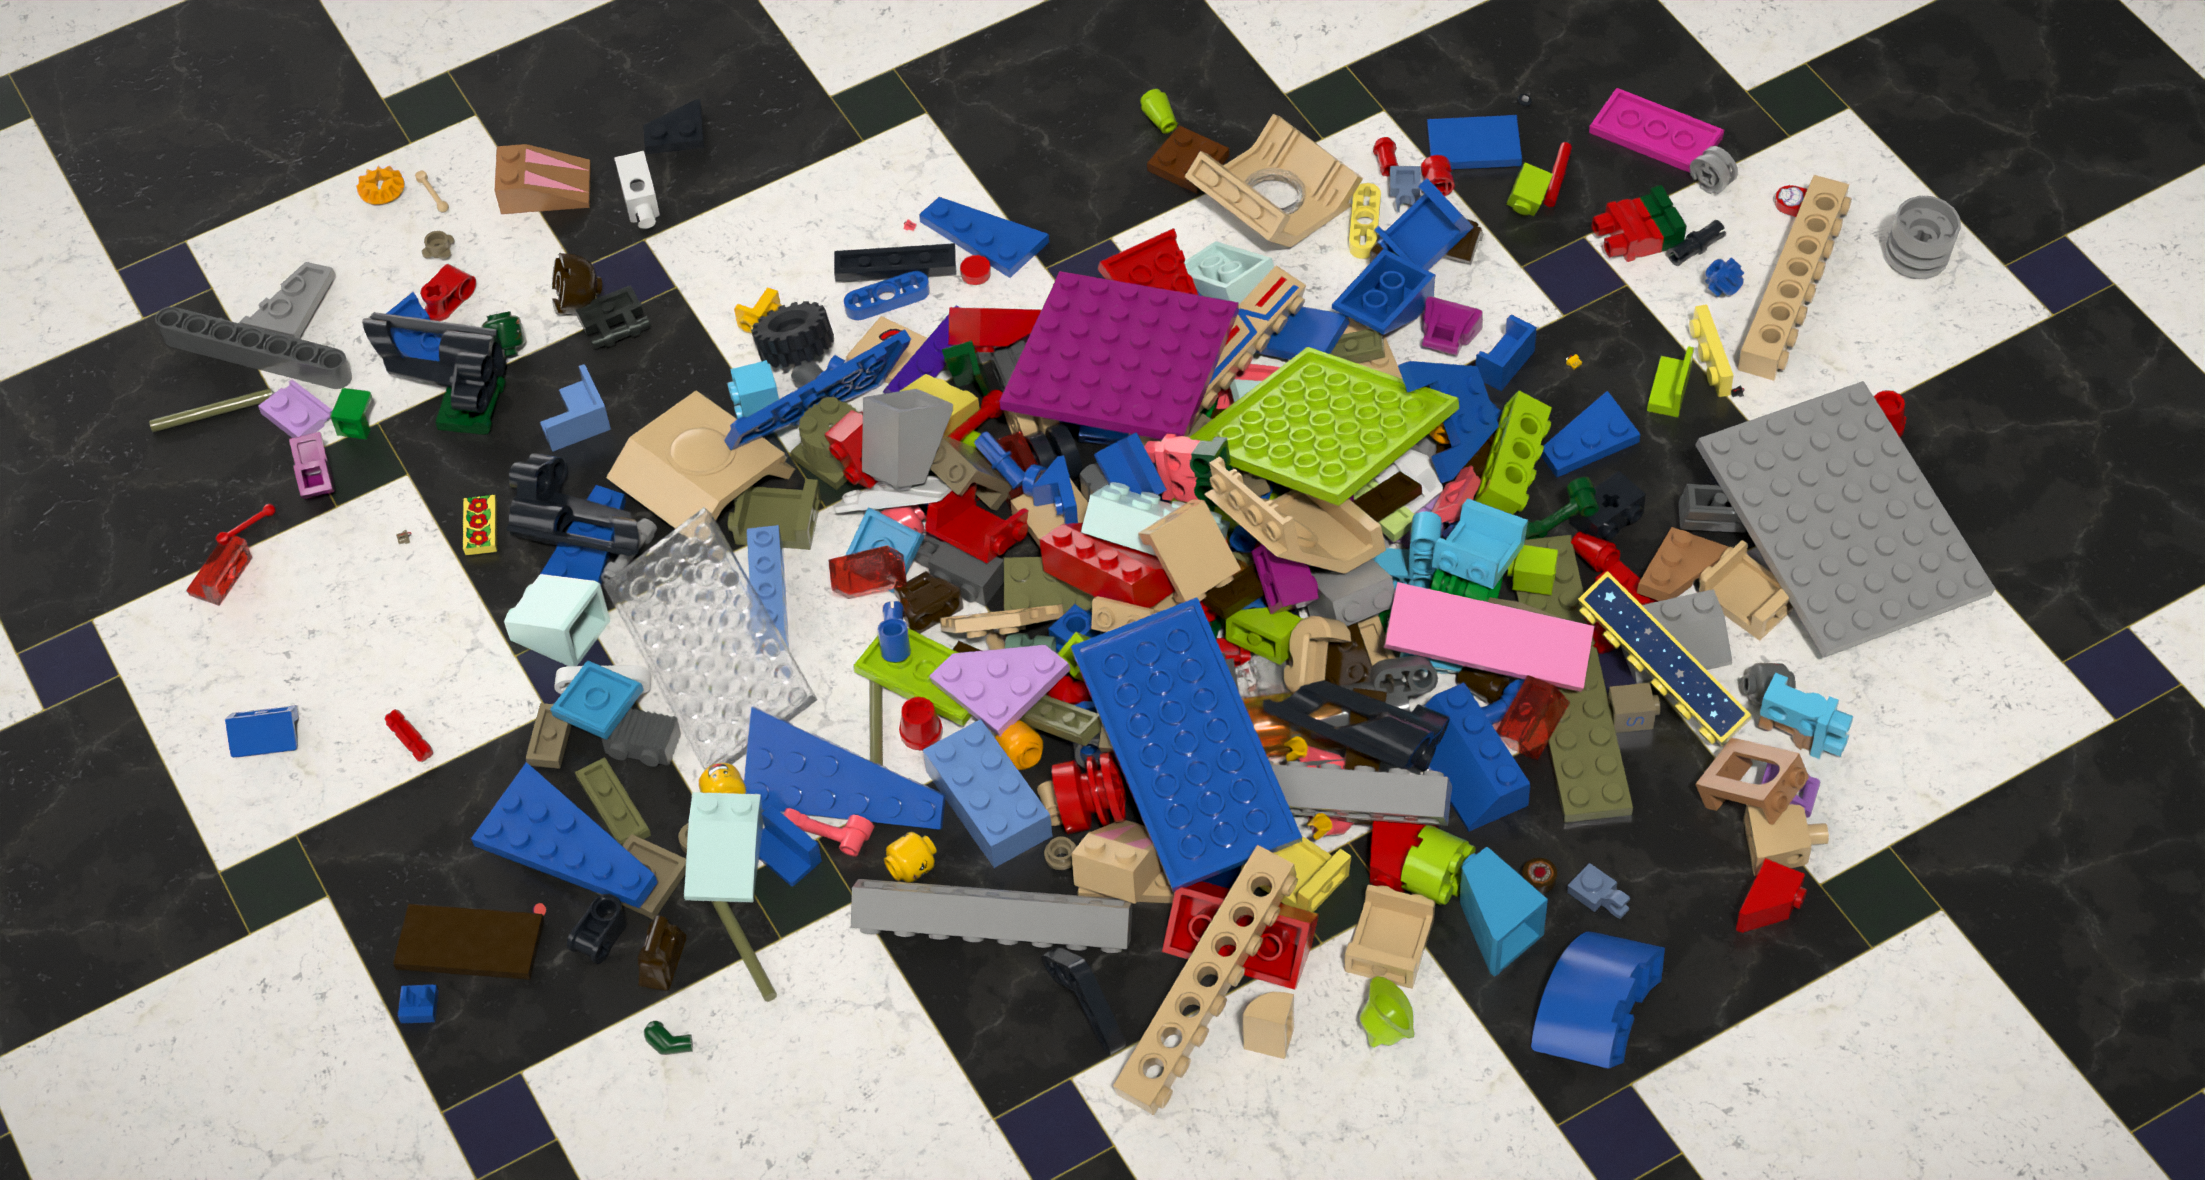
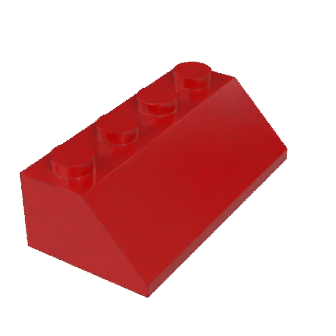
M1201 881L1176 890L1162 952L1189 959L1230 889ZM1280 903L1278 906L1280 913L1277 920L1271 927L1267 925L1260 936L1263 938L1258 952L1253 957L1249 955L1242 966L1245 968L1243 975L1295 990L1312 947L1319 914ZM1242 915L1237 919L1236 924L1246 927L1253 922L1254 918L1250 915ZM1229 944L1224 945L1219 949L1218 954L1223 957L1231 956L1235 952L1236 947Z

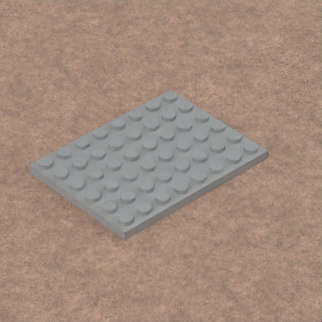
M1864 381L1698 438L1695 446L1779 585L1789 597L1790 603L1824 658L1986 598L1995 591L1994 585Z

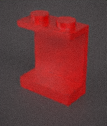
M975 482L969 486L962 496L952 490L941 501L928 504L925 531L985 563H989L998 555L1004 554L1009 547L1016 542L1022 541L1028 532L1027 519L1029 510L1022 508L1007 520H1003L974 505L977 486Z

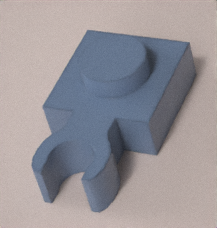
M1390 166V196L1396 197L1395 209L1397 212H1400L1401 204L1406 203L1412 206L1415 203V197H1420L1421 189L1418 187L1421 184L1420 166Z

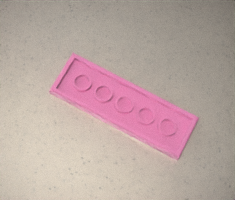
M1397 582L1384 648L1582 692L1594 626Z

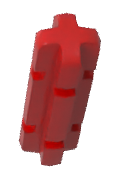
M394 709L391 713L386 714L384 718L386 725L392 732H395V735L404 746L413 752L412 755L417 761L424 762L433 755L429 743L422 739L421 734L408 720L404 719L405 716L400 710Z

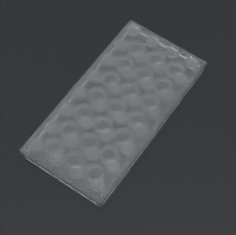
M705 507L603 584L673 715L678 719L679 726L704 771L709 766L717 763L733 764L747 754L752 706L789 722L818 700L714 517Z

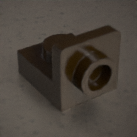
M1467 219L1473 228L1443 257L1471 265L1478 243L1482 241L1484 234L1482 228L1478 227L1479 224L1477 222Z

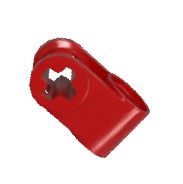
M450 264L444 265L421 288L420 294L422 300L426 302L425 310L430 320L443 321L449 318L465 300L471 297L476 288V278Z

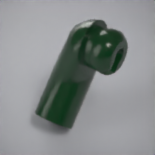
M655 1020L649 1022L644 1029L646 1042L661 1055L693 1052L691 1034L672 1036L663 1027L664 1024Z

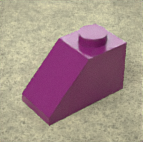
M1263 544L1251 551L1270 614L1305 607L1319 598L1317 594L1318 584L1315 577L1311 575L1309 566L1304 563L1277 557Z

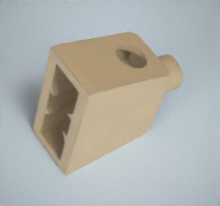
M1746 804L1744 825L1754 876L1758 875L1765 858L1789 868L1800 867L1809 862L1811 845L1828 844L1829 833L1827 824H1807L1805 810L1801 805L1789 804L1775 824L1771 825L1766 818L1763 808Z

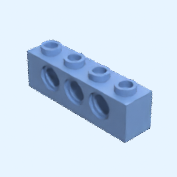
M779 525L748 528L747 544L751 623L756 654L761 656L789 653L784 548Z

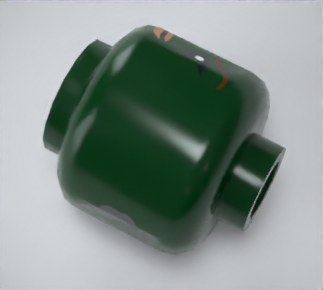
M511 311L486 316L487 321L481 327L497 329L502 348L505 350V356L518 354L516 347H520L525 343L520 317L511 315Z

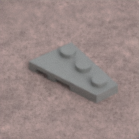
M310 262L303 263L280 284L281 290L271 299L265 298L258 304L259 310L251 317L246 315L239 323L299 339L335 277L333 268Z

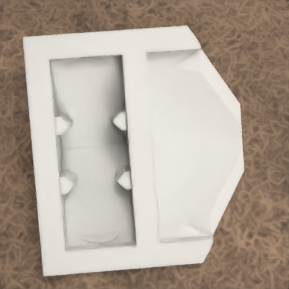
M1412 449L1406 451L1373 478V480L1380 484L1401 471L1420 483L1423 494L1404 505L1414 514L1422 510L1443 492L1442 483H1440L1433 461L1427 455Z

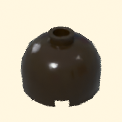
M559 253V258H556L554 261L552 273V289H556L558 299L552 298L553 308L556 314H576L575 309L587 306L595 299V295L601 294L602 278L596 276L594 266L586 258L575 254Z

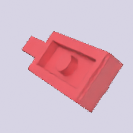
M1473 466L1461 469L1456 480L1446 484L1431 512L1438 514L1441 517L1442 523L1446 521L1454 523L1460 520L1462 505L1467 498L1474 499L1481 480L1476 476Z

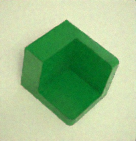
M349 388L341 389L330 416L337 436L367 440L370 427L365 414L372 399L370 391Z

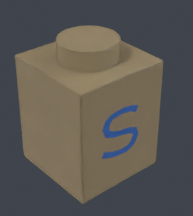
M1650 682L1609 687L1608 701L1616 733L1654 728L1655 715H1660V702L1658 695H1652Z

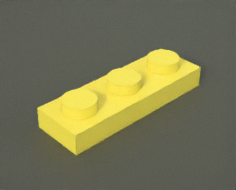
M1708 305L1695 306L1693 320L1689 321V329L1692 338H1697L1699 343L1698 354L1701 362H1706L1708 383L1710 386L1714 385L1718 397L1731 395L1734 375Z

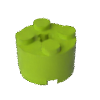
M1426 825L1418 835V837L1423 838V841L1418 847L1412 846L1407 855L1401 874V881L1405 884L1401 887L1411 893L1423 895L1427 899L1435 901L1436 904L1446 905L1452 895L1457 897L1460 894L1462 864L1471 854L1475 853L1476 848L1462 838L1432 825Z

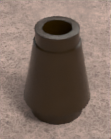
M1467 666L1462 667L1457 678L1458 684L1465 683L1472 693L1489 704L1500 700L1504 689L1510 684L1509 679L1505 678L1503 674Z

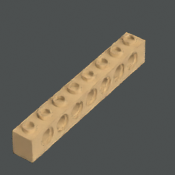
M1813 175L1741 349L1738 371L1775 381L1779 369L1785 370L1790 352H1787L1788 346L1794 347L1799 333V329H1796L1797 324L1803 325L1808 307L1805 306L1806 301L1810 303L1813 301L1817 285L1814 284L1815 279L1821 280L1826 265L1823 259L1830 258L1835 242L1832 240V237L1839 236L1843 224V219H1840L1841 215L1847 216L1852 201V198L1847 197L1849 184Z
M1259 845L1256 846L1114 1083L1113 1087L1118 1096L1152 1115H1155L1159 1107L1163 1109L1167 1105L1173 1093L1171 1089L1172 1084L1177 1076L1182 1078L1190 1066L1191 1059L1188 1057L1195 1046L1200 1047L1204 1043L1209 1033L1207 1025L1213 1015L1218 1017L1223 1011L1227 1002L1226 993L1231 985L1236 987L1245 972V968L1242 966L1249 955L1253 957L1258 952L1263 938L1260 936L1267 925L1271 927L1277 920L1280 913L1278 906L1283 897H1289L1294 891L1298 878H1296L1297 874L1293 863ZM1261 885H1267L1272 888L1271 892L1264 897H1258L1253 894L1255 889ZM1242 915H1250L1254 918L1253 922L1246 927L1236 924L1237 919ZM1229 944L1236 947L1235 952L1231 956L1223 957L1218 954L1219 949L1224 945ZM1212 974L1218 977L1216 984L1211 987H1204L1200 984L1202 978L1206 975ZM1194 1004L1200 1007L1199 1013L1194 1017L1182 1015L1184 1008L1188 1005ZM1171 1035L1182 1037L1181 1043L1174 1048L1164 1046V1042ZM1160 1065L1164 1067L1160 1077L1151 1079L1146 1076V1072L1151 1066Z

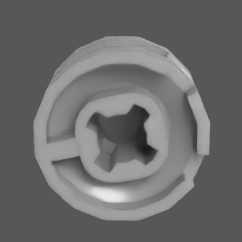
M1710 146L1703 152V155H1699L1691 162L1690 174L1693 180H1699L1701 183L1699 187L1709 194L1714 192L1718 194L1737 179L1738 167L1728 152L1718 146Z

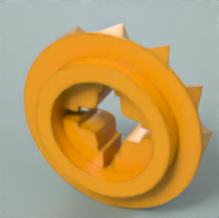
M378 165L376 170L371 171L367 169L366 175L358 177L359 184L356 185L358 195L363 201L370 204H385L395 200L402 193L405 183L399 170H393L390 165L382 169ZM383 180L381 189L379 190L378 186L376 185L378 184V181Z

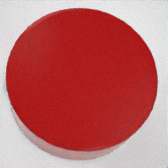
M972 255L961 262L960 271L964 282L971 285H980L990 278L991 267L987 258L980 255Z

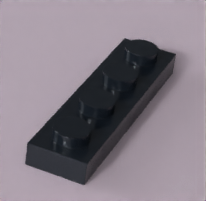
M955 243L834 251L835 282L887 279L912 271L923 272L926 276L957 274Z

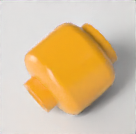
M1018 720L1009 726L1001 737L996 734L995 739L1018 770L1030 768L1040 760L1043 751V740L1028 724Z

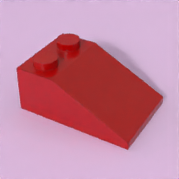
M949 307L948 344L958 345L973 341L977 352H994L995 346H1008L1030 334L1041 309Z

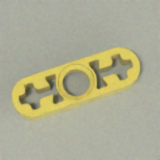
M1372 183L1360 184L1353 194L1349 251L1354 257L1359 259L1369 258L1370 250L1377 244L1378 233L1374 229L1379 225L1381 191L1378 186ZM1366 196L1370 197L1369 206L1364 205V197ZM1361 217H1369L1373 221L1370 224H1360L1357 220ZM1361 236H1366L1365 245H1360Z

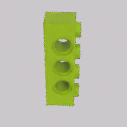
M1518 391L1504 405L1499 427L1497 428L1476 494V502L1512 515L1516 511L1521 512L1529 499V495L1526 494L1527 488L1536 476V470L1533 469L1534 464L1538 461L1544 449L1541 441L1551 426V421L1548 418L1552 407L1521 391Z

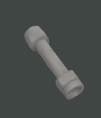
M642 518L637 522L639 549L643 543L649 544L654 537V533L657 531L656 525L646 518ZM620 554L614 563L608 562L601 575L602 581L610 587H617L626 577L625 569L635 555L626 556Z

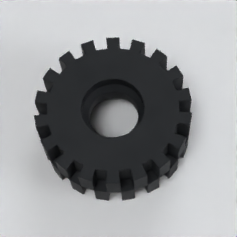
M803 301L799 305L797 302H793L788 307H785V305L779 306V310H770L767 312L768 316H761L758 319L759 323H754L753 329H751L761 361L767 360V363H770L771 367L775 368L780 364L782 368H785L793 363L795 366L800 365L801 361L804 360L809 362L814 359L813 356L822 355L824 353L823 349H829L831 343L834 342V334L823 305L819 306L817 302L810 304L809 301Z

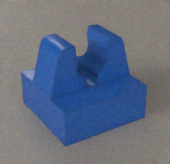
M436 985L401 986L398 1011L400 1023L436 1021L439 993Z

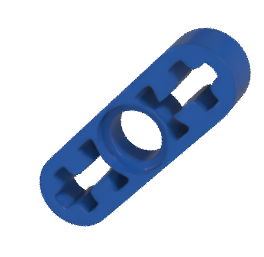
M912 271L850 291L844 297L845 313L848 318L859 321L922 301L930 293L928 277L923 272ZM884 292L895 294L893 298L888 300L879 298L880 294Z

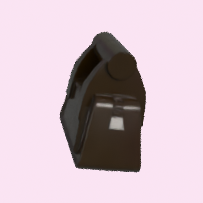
M927 571L894 589L896 597L903 604V617L907 627L919 634L940 623V618L951 617L964 607L959 587L945 579L935 578Z
M656 916L654 921L648 926L644 946L638 955V985L669 991L686 941V934L676 925L669 924L668 919L663 916Z

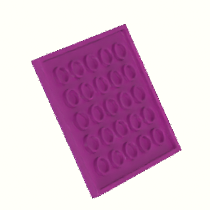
M1059 271L1002 394L1000 408L1005 411L1129 434L1137 432L1140 436L1163 440L1167 433L1176 434V437H1187L1239 313V302Z

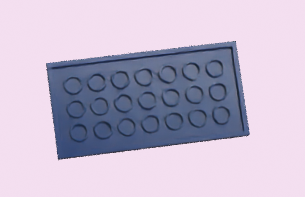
M1198 597L1071 646L1074 658L1173 892L1246 864L1257 845L1274 853L1302 842V835Z

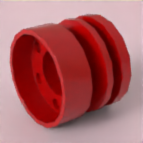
M1110 752L1100 754V770L1094 756L1087 757V773L1083 774L1075 760L1052 765L1055 796L1063 825L1068 834L1091 829V813L1095 812L1103 826L1109 825L1108 809H1111L1116 823L1126 821L1125 788L1120 770L1115 765Z

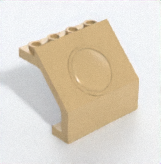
M696 390L629 437L606 478L694 543L712 547L718 536L710 529L722 509L730 501L766 475L770 474L789 479L795 468L785 462L787 457L783 451L763 437L730 450L724 440L731 430L730 425L737 419Z
M1218 457L1209 462L1212 473L1210 483L1213 489L1205 493V495L1277 557L1346 574L1386 551L1381 525L1351 500L1347 499L1340 506L1294 489L1273 500L1260 498L1244 485L1242 474L1238 473L1236 469L1226 470L1224 459Z

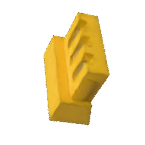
M1577 354L1566 358V364L1573 369L1582 365V361Z

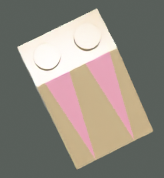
M1127 820L1119 823L1114 822L1089 832L1071 853L1075 886L1134 904L1137 903L1163 869L1146 827Z

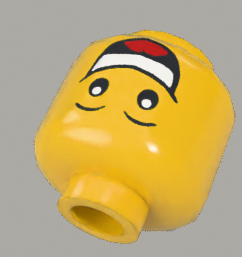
M713 764L699 778L698 786L701 793H746L744 781L738 769L732 764Z

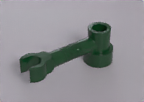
M1581 477L1570 482L1567 486L1570 503L1543 520L1528 523L1525 540L1545 537L1548 531L1556 527V525L1558 526L1561 522L1566 521L1569 517L1579 512L1584 517L1597 513L1599 505L1595 499L1596 490L1591 479Z

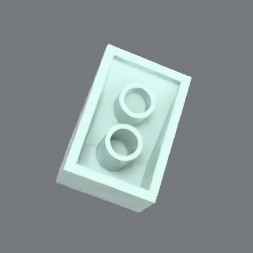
M1217 241L1184 262L1188 274L1192 275L1196 289L1200 294L1205 297L1239 302V304L1274 268L1272 258Z
M692 793L688 824L685 900L754 901L763 829L761 794Z

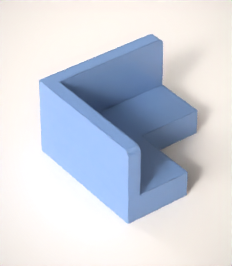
M585 364L578 366L582 381L559 389L568 412L540 422L552 452L611 430L605 405Z

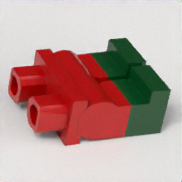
M1662 185L1651 188L1650 194L1633 200L1624 199L1617 203L1615 201L1607 203L1606 212L1593 217L1591 226L1596 236L1611 235L1604 238V249L1608 257L1623 255L1626 262L1635 260L1636 256L1644 257L1667 251L1669 248L1685 240L1687 229L1686 223L1676 207H1673V202Z

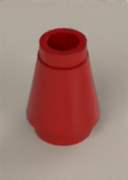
M1578 532L1571 541L1574 551L1597 572L1605 571L1619 561L1620 551L1616 549V545L1612 542L1582 532Z

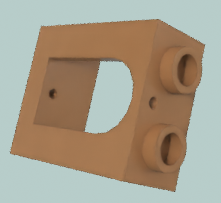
M1731 737L1697 781L1696 787L1705 807L1717 811L1727 799L1763 808L1769 824L1774 825L1799 790L1804 787L1809 779V775L1800 753ZM1751 759L1774 764L1779 767L1778 775L1768 783L1757 785L1740 781L1752 766Z

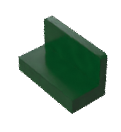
M973 341L942 349L944 360L957 387L978 382L984 397L990 393L985 368Z

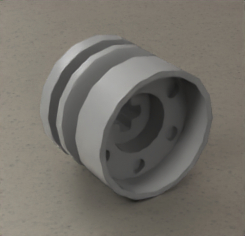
M1919 195L1904 201L1898 208L1885 246L1886 258L1890 265L1901 274L1911 278L1928 279L1938 276L1946 269L1961 229L1960 216L1954 207L1946 201L1933 196Z

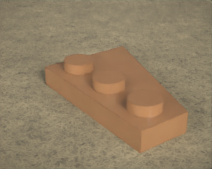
M1671 527L1640 580L1637 593L1658 601L1676 598L1691 588L1693 581L1699 578L1708 566L1713 567L1717 564L1722 554L1729 547Z

